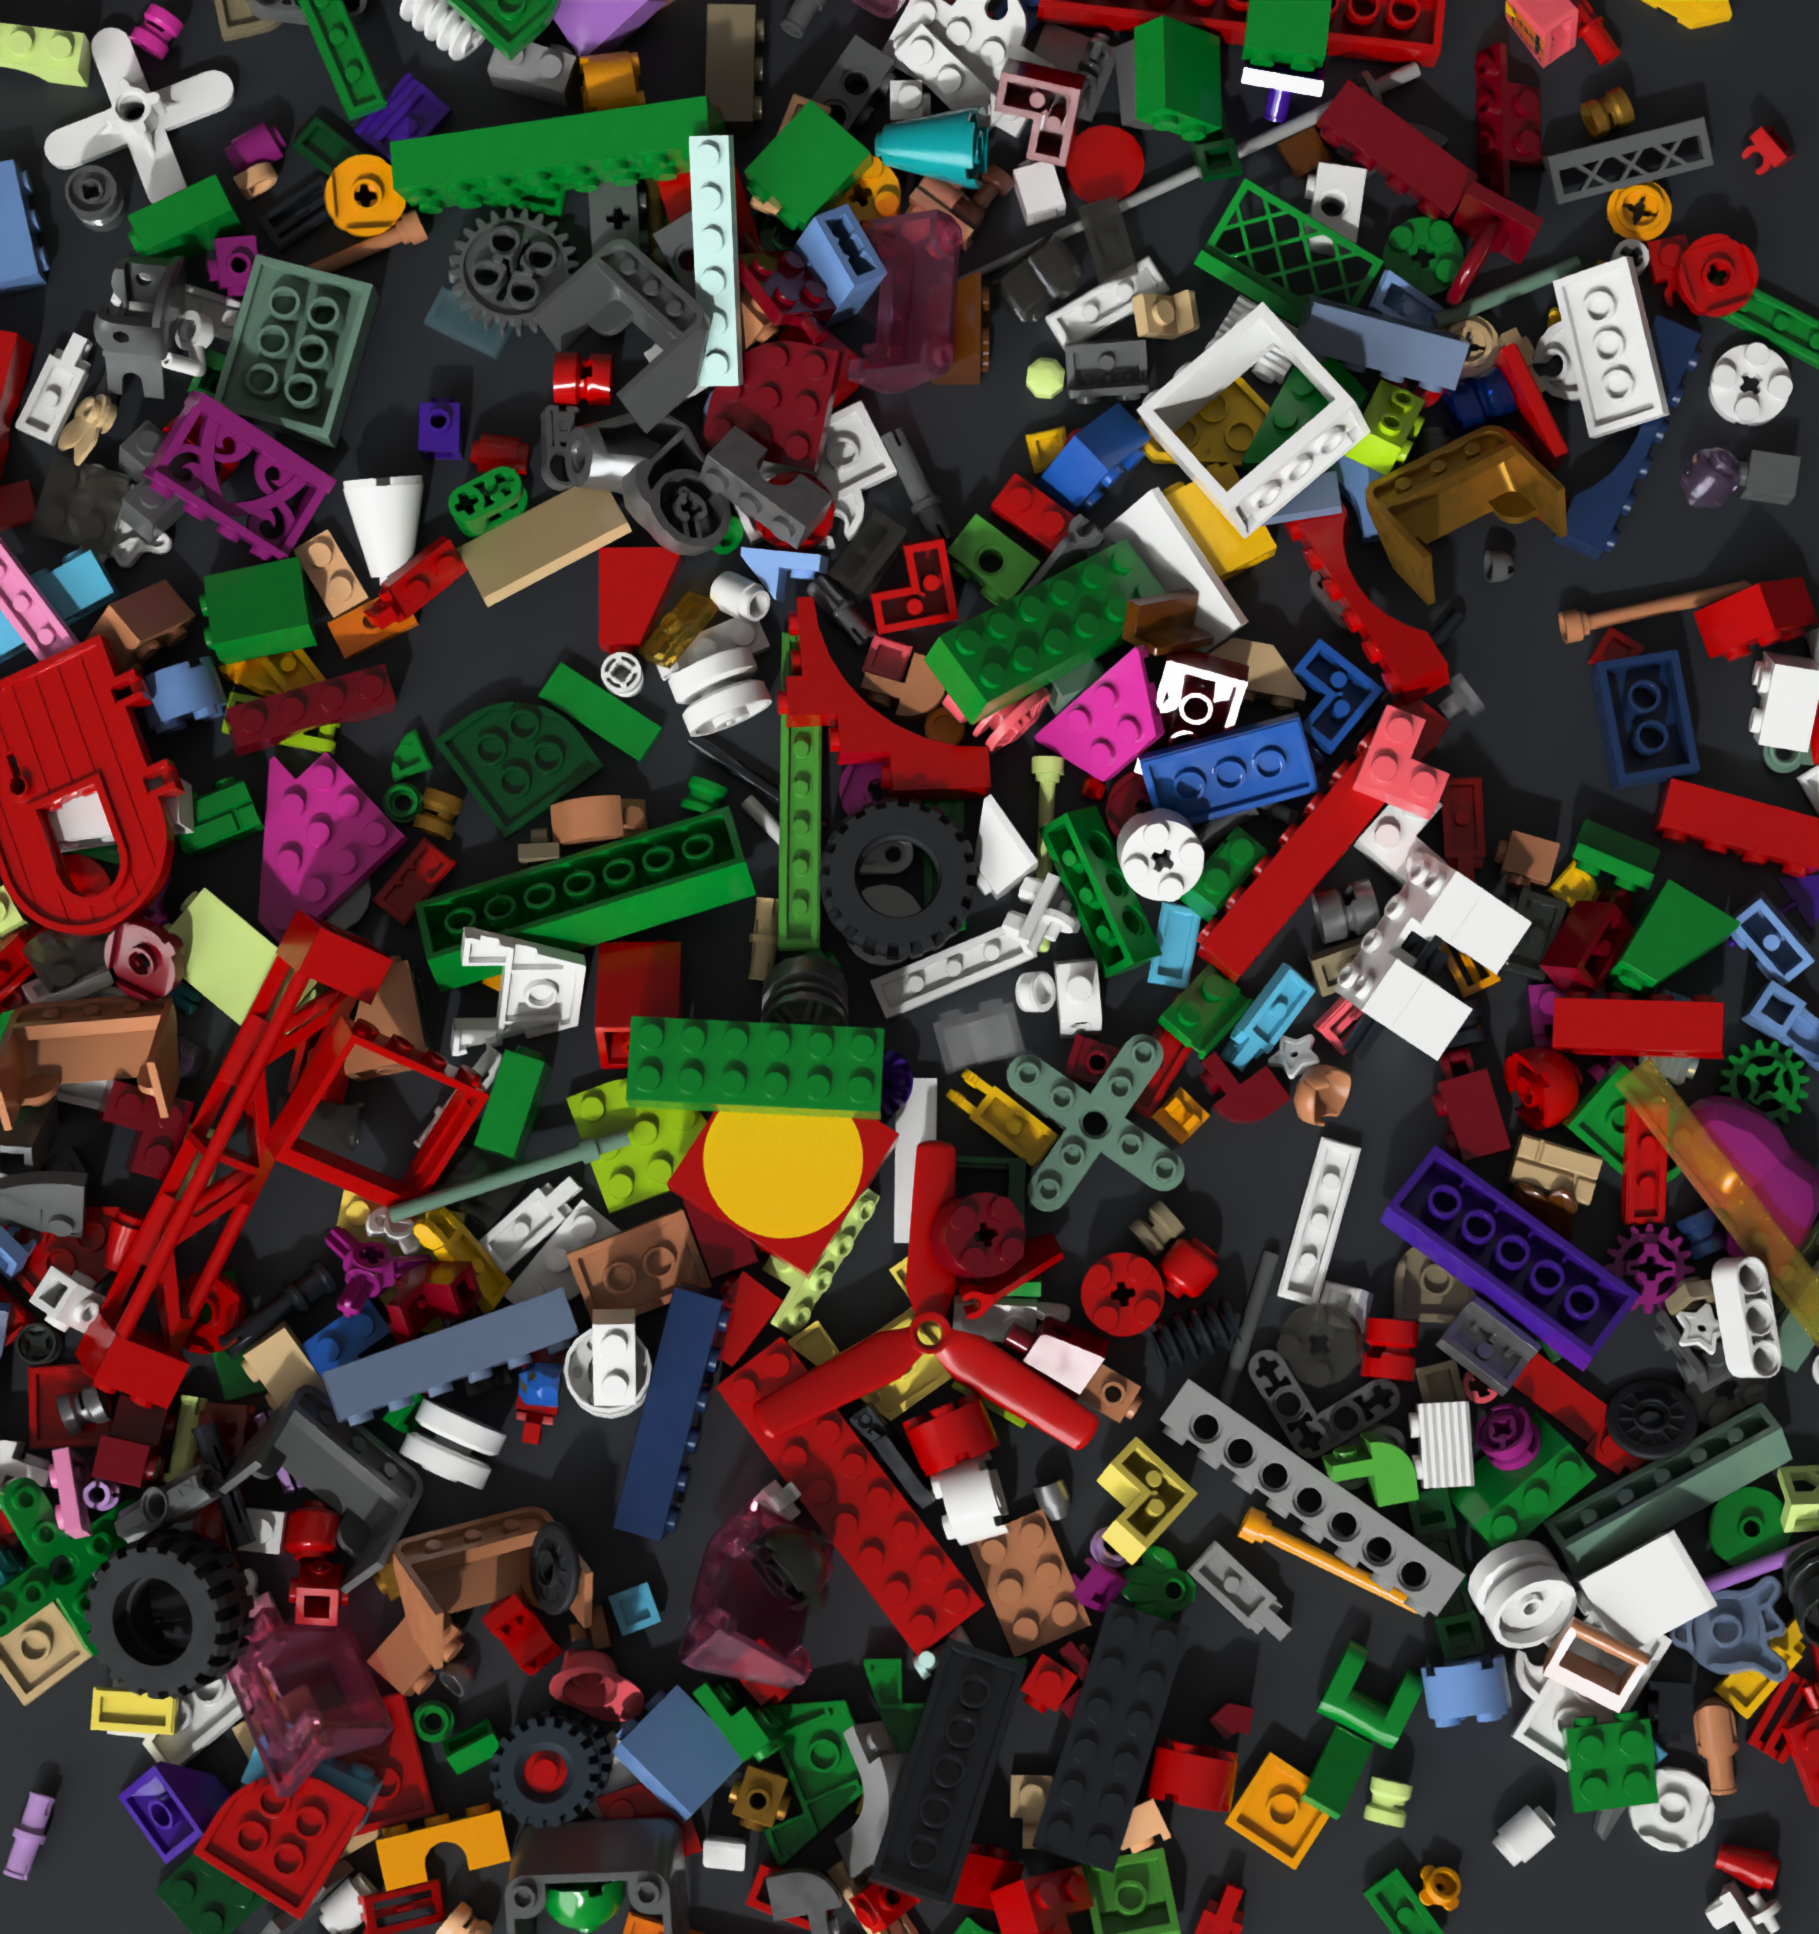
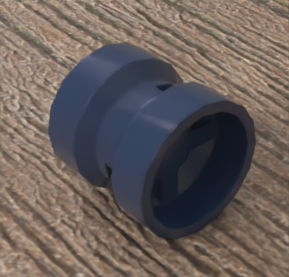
M1713 1206L1675 1222L1680 1234L1686 1236L1691 1241L1688 1251L1692 1253V1260L1699 1259L1727 1246L1726 1233L1718 1231L1716 1228L1718 1227L1716 1224L1718 1216Z

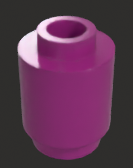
M263 121L231 139L232 144L224 148V151L239 174L256 164L263 162L272 164L283 158L284 155L280 149L287 145L275 124L267 128Z

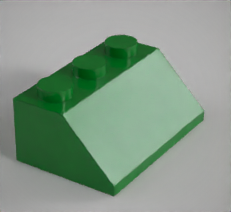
M1536 1411L1530 1417L1532 1423L1540 1431L1542 1442L1538 1454L1529 1464L1517 1470L1504 1471L1496 1468L1485 1454L1473 1464L1475 1486L1447 1487L1451 1505L1490 1551L1506 1543L1523 1540L1597 1476L1570 1443Z

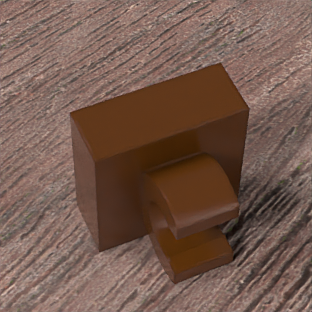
M606 1603L592 1606L591 1627L583 1628L579 1622L569 1625L572 1642L592 1637L594 1650L614 1645Z

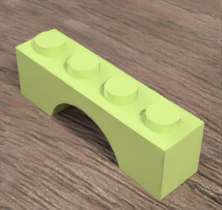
M0 23V67L21 70L36 75L50 83L88 87L93 54L91 43L84 33Z

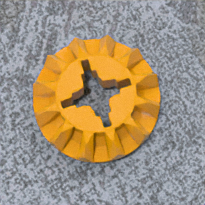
M1652 181L1617 189L1612 192L1607 202L1606 219L1609 220L1613 227L1614 234H1619L1626 238V240L1635 239L1646 243L1660 236L1667 228L1672 214L1671 202L1664 189ZM1641 197H1643L1644 212L1649 214V217L1642 216L1640 221L1634 225L1633 213L1627 207L1634 208L1641 200Z

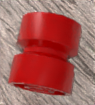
M556 352L553 370V397L555 404L578 405L581 399H586L589 406L613 405L615 387V359L613 353H591L588 358H582L579 352Z
M1366 1318L1364 1341L1369 1345V1350L1362 1353L1360 1376L1414 1381L1416 1358L1410 1353L1411 1349L1418 1345L1419 1323L1394 1319Z

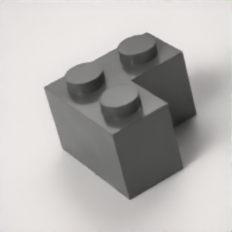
M147 419L120 445L118 467L138 483L122 498L121 519L152 545L186 511L182 509L185 505L184 501L174 495L168 500L149 488L152 481L142 475L144 469L149 466L167 436ZM187 452L178 454L171 462V473L179 482H187L191 476L188 468L179 467L186 462L198 463ZM202 486L198 490L191 492L199 498L204 495Z

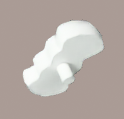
M386 1207L377 1208L367 1216L365 1228L368 1237H384L388 1243L398 1244L406 1256L415 1254L423 1248L419 1239L413 1234L414 1223L412 1220L403 1219L392 1223Z

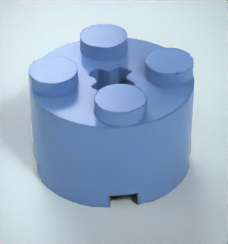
M211 656L199 658L201 664L190 667L189 662L186 661L144 676L153 701L151 705L143 708L150 730H156L157 734L164 733L165 735H170L187 729L186 721L195 718L196 721L202 719L203 722L225 715L224 706L228 704Z
M1489 1654L1444 1661V1667L1433 1668V1663L1420 1667L1428 1717L1435 1720L1436 1727L1461 1724L1460 1720L1467 1719V1716L1476 1715L1477 1722H1489L1503 1719L1502 1715L1508 1714L1507 1709L1513 1705L1505 1656L1503 1654H1498L1493 1658V1663Z

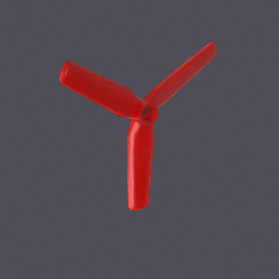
M928 1140L919 1143L916 1148L905 1284L915 1318L911 1321L909 1327L871 1334L756 1401L753 1405L754 1417L766 1436L776 1438L900 1379L922 1354H934L956 1382L1074 1450L1084 1448L1095 1435L1099 1425V1418L1096 1414L984 1336L951 1329L949 1322L945 1318L957 1288V1276L947 1268H943L934 1257L930 1245V1229L944 1204L956 1198V1148L951 1143ZM925 1321L934 1322L940 1328V1339L934 1345L923 1344L918 1337L919 1326Z

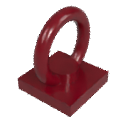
M1472 180L1463 196L1451 226L1472 238L1474 244L1447 292V303L1451 306H1457L1462 302L1491 251L1497 252L1521 265L1544 219Z

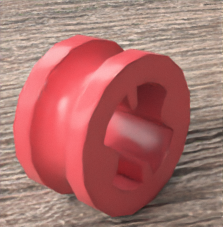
M1467 1370L1461 1378L1466 1399L1473 1403L1492 1401L1498 1394L1493 1389H1485L1488 1394L1483 1397H1479L1477 1391H1470L1469 1381H1475V1379L1472 1377L1473 1374Z

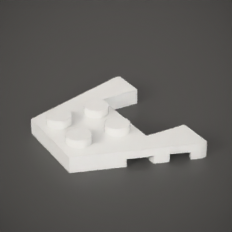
M463 927L460 954L462 966H502L496 1017L453 1018L450 1043L452 1056L468 1054L467 1048L486 1043L487 1047L488 1045L492 1047L500 1046L504 1038L524 1033L528 1039L578 1026L586 971L584 954L477 928Z

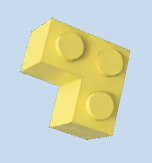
M1137 1436L1119 1453L1097 1479V1482L1126 1508L1101 1537L1126 1561L1133 1565L1198 1494Z

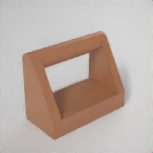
M1573 1617L1547 1650L1544 1657L1543 1675L1619 1713L1647 1667L1651 1655ZM1576 1636L1631 1665L1619 1676L1567 1649Z

